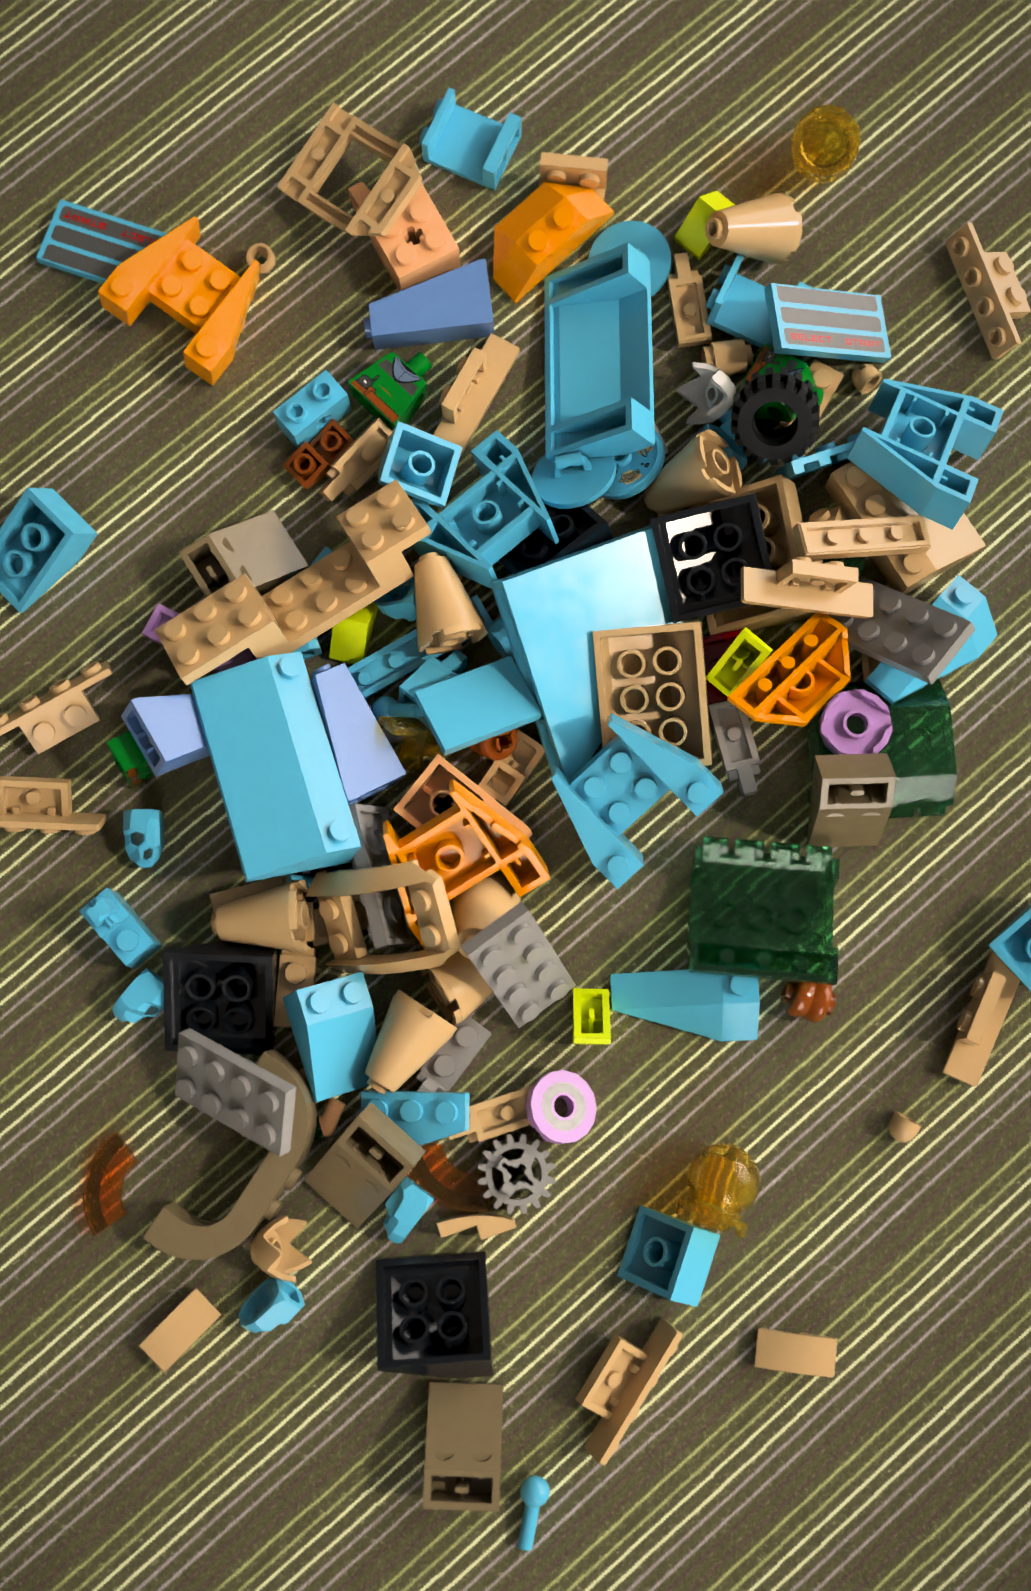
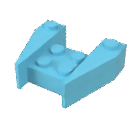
M883 379L868 408V411L886 418L881 431L878 434L863 427L847 459L919 515L953 530L969 506L979 479L947 465L950 453L954 449L979 460L995 435L1004 410L973 396Z
M498 430L494 431L471 450L483 478L443 511L437 514L426 502L417 498L411 500L432 532L411 547L420 556L431 552H438L440 556L448 557L456 574L492 589L490 583L498 580L492 565L537 528L555 544L559 542L551 518L518 448Z
M611 713L608 716V726L617 735L570 779L557 766L552 768L551 779L592 864L618 889L644 866L643 854L623 834L629 826L669 790L697 817L719 798L724 791L721 782L697 757Z

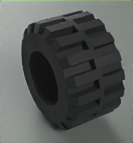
M773 367L766 368L764 375H760L759 371L753 373L751 381L749 382L745 379L740 386V392H736L731 413V432L735 434L734 441L738 447L744 446L743 453L747 457L752 453L755 454L756 462L763 463L764 459H770V465H777L778 459H784L785 464L792 461L793 454H796L799 458L805 454V446L811 447L815 441V434H818L820 406L817 392H813V385L809 380L802 381L801 373L795 371L793 376L788 374L789 368L781 367L780 373H774ZM781 402L794 410L796 419L786 428L771 430L763 427L756 420L754 414L766 403Z

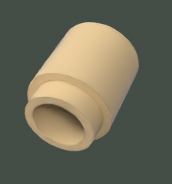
M743 338L711 342L709 346L702 347V363L712 365L722 370L726 375L746 373L747 366L753 364L751 345H745Z

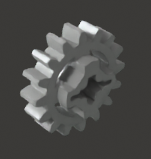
M506 1134L505 1144L503 1145L494 1139L492 1144L495 1150L492 1153L483 1150L482 1154L488 1160L486 1164H477L476 1167L484 1171V1177L476 1180L477 1184L487 1185V1189L482 1194L483 1198L486 1199L494 1196L495 1199L492 1207L498 1209L504 1203L506 1204L507 1214H512L515 1206H518L522 1214H527V1204L529 1203L538 1209L541 1206L537 1198L540 1195L549 1198L551 1195L545 1189L546 1184H554L556 1182V1179L548 1176V1171L556 1168L555 1164L545 1162V1158L548 1157L550 1151L546 1149L539 1152L537 1150L540 1143L538 1139H534L529 1145L526 1144V1134H520L517 1142H514L511 1134ZM510 1149H523L517 1158L506 1159L501 1156L502 1153ZM534 1158L539 1165V1180L534 1178L531 1165L534 1162ZM502 1164L515 1168L521 1164L523 1166L521 1173L530 1183L514 1180L511 1184L509 1182L511 1175ZM493 1167L499 1170L501 1183L498 1189H496L492 1180ZM526 1188L531 1192L523 1198H510L515 1190Z

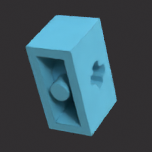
M325 370L274 410L273 414L278 427L298 449L305 441L310 443L332 419L339 421L352 409L348 394L330 373Z

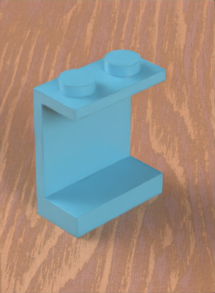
M448 88L444 98H439L433 110L434 119L430 127L425 126L420 135L419 146H422L423 161L495 191L522 136V117L509 112L505 123H499L456 105L455 90Z
M737 254L733 265L725 264L717 282L722 285L721 290L714 288L710 295L706 308L711 309L706 323L737 338H743L744 341L761 349L765 344L773 346L764 292L765 286L737 274L744 258L743 255ZM799 282L798 286L812 288L811 286L804 284L802 282Z

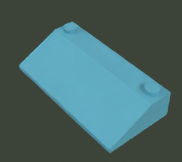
M627 242L544 277L545 455L548 461H555L556 456L581 451L582 455L587 458L627 455L655 445L650 261Z
M302 652L266 656L192 682L190 687L245 881L250 882L350 863L360 849L361 844Z

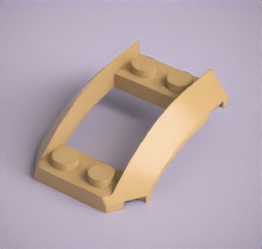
M333 102L277 188L317 216L351 236H384L389 233L422 184V176L409 146L385 136L357 117L350 115ZM352 141L389 163L354 216L317 194Z
M417 859L374 868L338 870L336 872L321 870L316 873L305 896L318 897L319 910L324 918L329 935V945L335 956L334 960L325 965L345 973L392 974L439 967L446 964L445 961L461 947L442 876L432 869L427 871L421 869ZM408 886L411 904L415 910L425 950L399 954L368 955L352 895L368 894Z

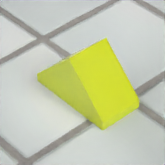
M718 191L700 196L674 236V241L700 260L712 247L705 232L706 223L710 215L715 211L734 206L735 204Z
M375 601L332 627L330 660L353 665L366 658L378 611Z
M745 627L712 668L706 679L728 697L768 659L773 649Z
M573 988L572 1044H611L609 989Z

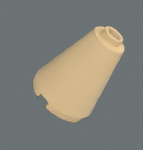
M774 193L713 212L706 223L705 232L708 241L714 247L770 264L785 263L789 260L786 259L791 252H796L802 236V216L800 211H795L791 203L795 202L792 197L784 193Z
M709 429L698 433L661 469L657 478L644 490L643 498L646 506L651 511L664 514L729 497L736 493L742 486V475L735 456L729 459L723 450L728 447L726 441L716 432Z
M438 552L427 553L419 557V562L414 565L417 646L419 652L422 653L425 650L426 654L430 655L446 653L463 648L461 643L466 639L471 638L472 644L484 638L487 634L486 626L448 557L440 556Z
M496 871L450 900V908L460 945H463L521 902V897L518 896L504 874ZM460 947L459 952L464 957L468 958L464 950Z
M293 880L221 904L217 907L216 913H213L211 916L212 931L214 934H218L221 941L294 952L310 951L311 947L306 944L307 942L314 941L315 913L313 902H306L304 892H308L309 886L305 880Z
M459 950L445 961L446 964L420 970L422 977L429 974L431 981L426 987L442 1015L446 1019L453 1017V1026L464 1021L493 994V991L471 960L464 957Z
M398 989L396 994L393 995L364 1073L369 1076L366 1083L382 1094H385L387 1090L396 1092L454 1035L457 1028Z

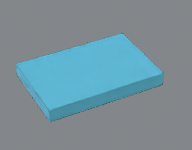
M511 656L414 692V699L444 756L539 720L542 715L539 706Z

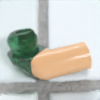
M329 1098L323 1115L317 1116L313 1142L334 1134L346 1105L344 1102Z

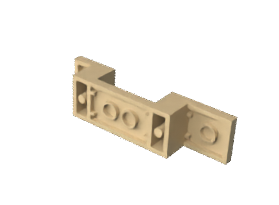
M397 479L336 516L350 539L348 543L268 593L261 596L245 573L156 628L155 632L181 680L186 685H189L247 648L251 650L257 659L271 655L292 653L414 577L402 551L432 532Z

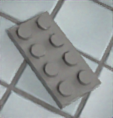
M862 576L859 582L873 584V617L861 619L831 615V617L848 629V647L932 685L975 631L972 622Z
M364 804L349 805L361 844L360 849L351 860L354 869L392 865L383 838V822L388 820L391 824L388 807ZM398 888L359 895L362 904L366 908L369 921L367 926L368 935L372 942H374L375 949L409 947L420 943L408 927Z
M522 901L461 945V948L518 1028L534 1020L540 1012L556 1000L562 999L568 991L576 986L534 917Z
M191 1028L180 1032L175 1096L279 1157L290 1152L296 1086Z

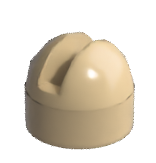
M264 243L254 244L247 252V263L251 265L260 255L266 262L264 264L259 262V273H269L275 266L273 251Z
M861 364L859 369H855L852 373V383L864 395L877 386L882 378V374L870 364Z
M895 1111L889 1123V1131L896 1141L903 1143L911 1141L921 1128L920 1124Z

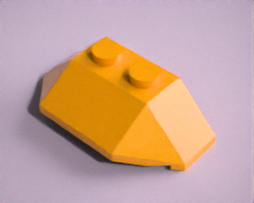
M543 182L494 227L493 280L516 304L614 216V211L593 189Z
M815 613L728 696L727 700L754 721L805 727L851 680L848 629L828 614Z

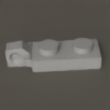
M728 700L708 705L710 722L729 782L737 780L742 798L755 795L758 789L754 775L760 774L759 765L761 762L748 716Z
M470 1016L455 1025L457 1029L454 1035L421 1067V1072L416 1078L422 1082V1085L417 1091L449 1092L492 1033Z

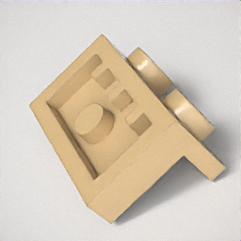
M541 152L539 186L543 182L590 188L604 200L608 159Z

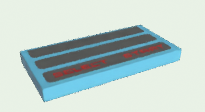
M60 199L36 259L40 264L104 284L119 264L168 233Z
M770 283L764 288L775 353L885 363L891 359L880 295Z

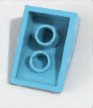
M27 487L0 528V593L19 613L25 612L82 558L98 535L54 489Z
M363 972L302 988L283 998L314 1103L370 1086L366 1083L369 1076L364 1071L377 1040L373 1004Z

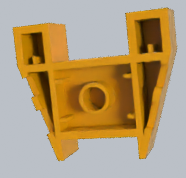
M194 216L119 264L100 287L98 294L102 307L129 327L147 304L152 302L195 333L196 336L183 351L185 367L213 386L233 361L236 346L245 324V318L259 282V262L254 260L242 277L237 275L196 245L201 235L199 219Z
M454 779L448 783L450 794L457 804L400 839L389 821L383 822V838L391 864L394 865L417 859L421 869L424 871L432 869L442 876L448 901L499 869L502 870L519 897L551 879L546 863L529 837ZM408 886L398 888L408 927L425 950L415 910L411 904Z

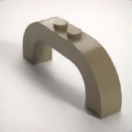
M274 1049L264 1051L256 1065L296 1086L290 1152L279 1157L269 1151L225 1218L219 1220L201 1219L188 1212L176 1202L164 1206L143 1237L144 1240L160 1251L188 1260L210 1259L229 1252L251 1237L265 1220L272 1221L283 1204L279 1201L280 1196L285 1189L291 1191L302 1176L303 1172L299 1170V1167L310 1151L316 1132V1105L309 1084L303 1074L291 1061Z

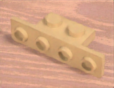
M967 223L948 238L945 245L992 359H1000L1021 344L1012 319L1023 318L1031 310L1026 300V293L1020 286L1014 271L1013 262L1008 257L1007 252H984L973 224Z
M492 333L482 350L474 347L469 357H462L456 369L457 378L452 386L448 384L444 388L440 396L439 403L441 404L443 418L433 435L462 446L460 457L520 353L518 346Z
M795 557L777 571L742 567L741 602L869 619L873 617V584L859 582L858 568L846 567L842 562L818 563L812 562V559L809 557Z
M98 661L92 662L80 670L81 675L70 681L67 678L57 681L49 687V693L40 698L33 695L23 700L18 705L19 709L9 715L5 712L0 713V736L20 726L37 754H40L100 720L99 715L83 690L111 675V665L108 661L101 664Z
M0 776V827H4L7 832H21L28 828L40 829V832L45 834L58 833L61 830H75V833L78 835H91L99 831L107 822V814L72 812L71 779Z
M993 950L990 953L982 975L977 977L970 992V996H972L968 1009L962 1012L958 1020L957 1029L959 1031L941 1072L973 1087L977 1086L1020 983L1018 977Z
M662 1317L643 1349L614 1334L576 1397V1400L582 1406L602 1416L585 1443L584 1448L603 1466L606 1465L611 1455L616 1452L621 1438L630 1423L637 1417L639 1408L649 1391L656 1385L661 1371L669 1358L676 1352L678 1343L682 1338V1333Z

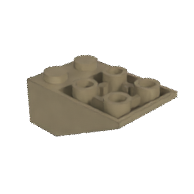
M274 510L207 534L178 552L206 597L245 573L260 595L263 596L309 567Z
M887 753L815 755L807 848L878 846L893 808L896 775Z
M371 1102L305 1177L304 1181L358 1229L414 1168L426 1151Z
M429 1382L423 1509L499 1512L503 1384Z

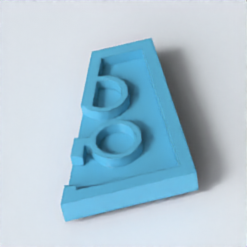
M860 433L847 437L848 443L836 447L835 442H831L815 448V454L806 457L802 455L800 458L797 455H793L792 461L786 464L783 459L784 466L775 470L776 476L782 474L791 480L848 460L847 457Z
M377 1090L361 1091V1112L372 1102L420 1146L469 1130V1092L386 1091L385 1094H382Z

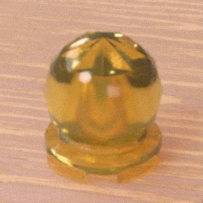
M829 104L811 109L796 124L792 137V159L798 172L809 181L822 184L837 181L845 176L855 164L859 151L861 137L858 124L842 107Z
M718 1143L707 1146L695 1155L688 1168L687 1186L691 1196L687 1200L678 1198L674 1213L684 1215L685 1210L691 1211L688 1219L725 1232V1230L729 1231L730 1226L736 1228L734 1235L744 1238L749 1224L741 1220L742 1216L740 1214L752 1207L759 1194L761 1178L757 1164L748 1152L736 1145Z

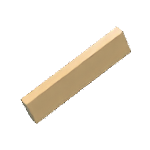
M921 515L797 523L792 528L799 556L809 557L812 560L926 553L932 547L924 518Z

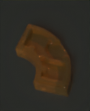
M116 1132L104 1142L88 1167L89 1170L83 1192V1207L87 1223L94 1236L128 1214L122 1200V1188L128 1172L138 1161L119 1132Z
M442 1144L423 1147L426 1152L414 1166L412 1172L420 1185L428 1193L445 1205L458 1210L469 1212L490 1211L488 1198L485 1199L482 1196L483 1192L487 1189L486 1185L477 1184L476 1181L480 1177H484V1173L472 1174L458 1169L447 1158Z

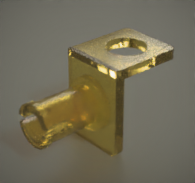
M379 717L378 723L391 734L404 736L398 759L412 774L420 773L424 756L436 757L437 754L443 758L449 756L443 755L435 737L429 735L430 731L414 718Z

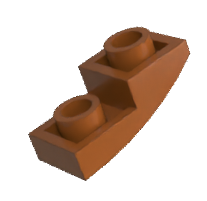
M332 419L310 443L305 441L282 466L308 490L327 476L325 473L331 468L330 465L355 439L337 421Z

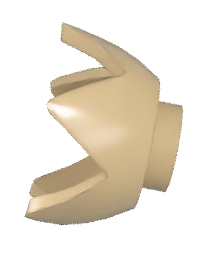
M283 1215L266 1224L251 1242L250 1253L253 1263L259 1266L264 1273L275 1279L296 1283V1276L288 1274L296 1272L312 1263L311 1259L291 1245L296 1235L305 1228L307 1221L288 1219V1215Z

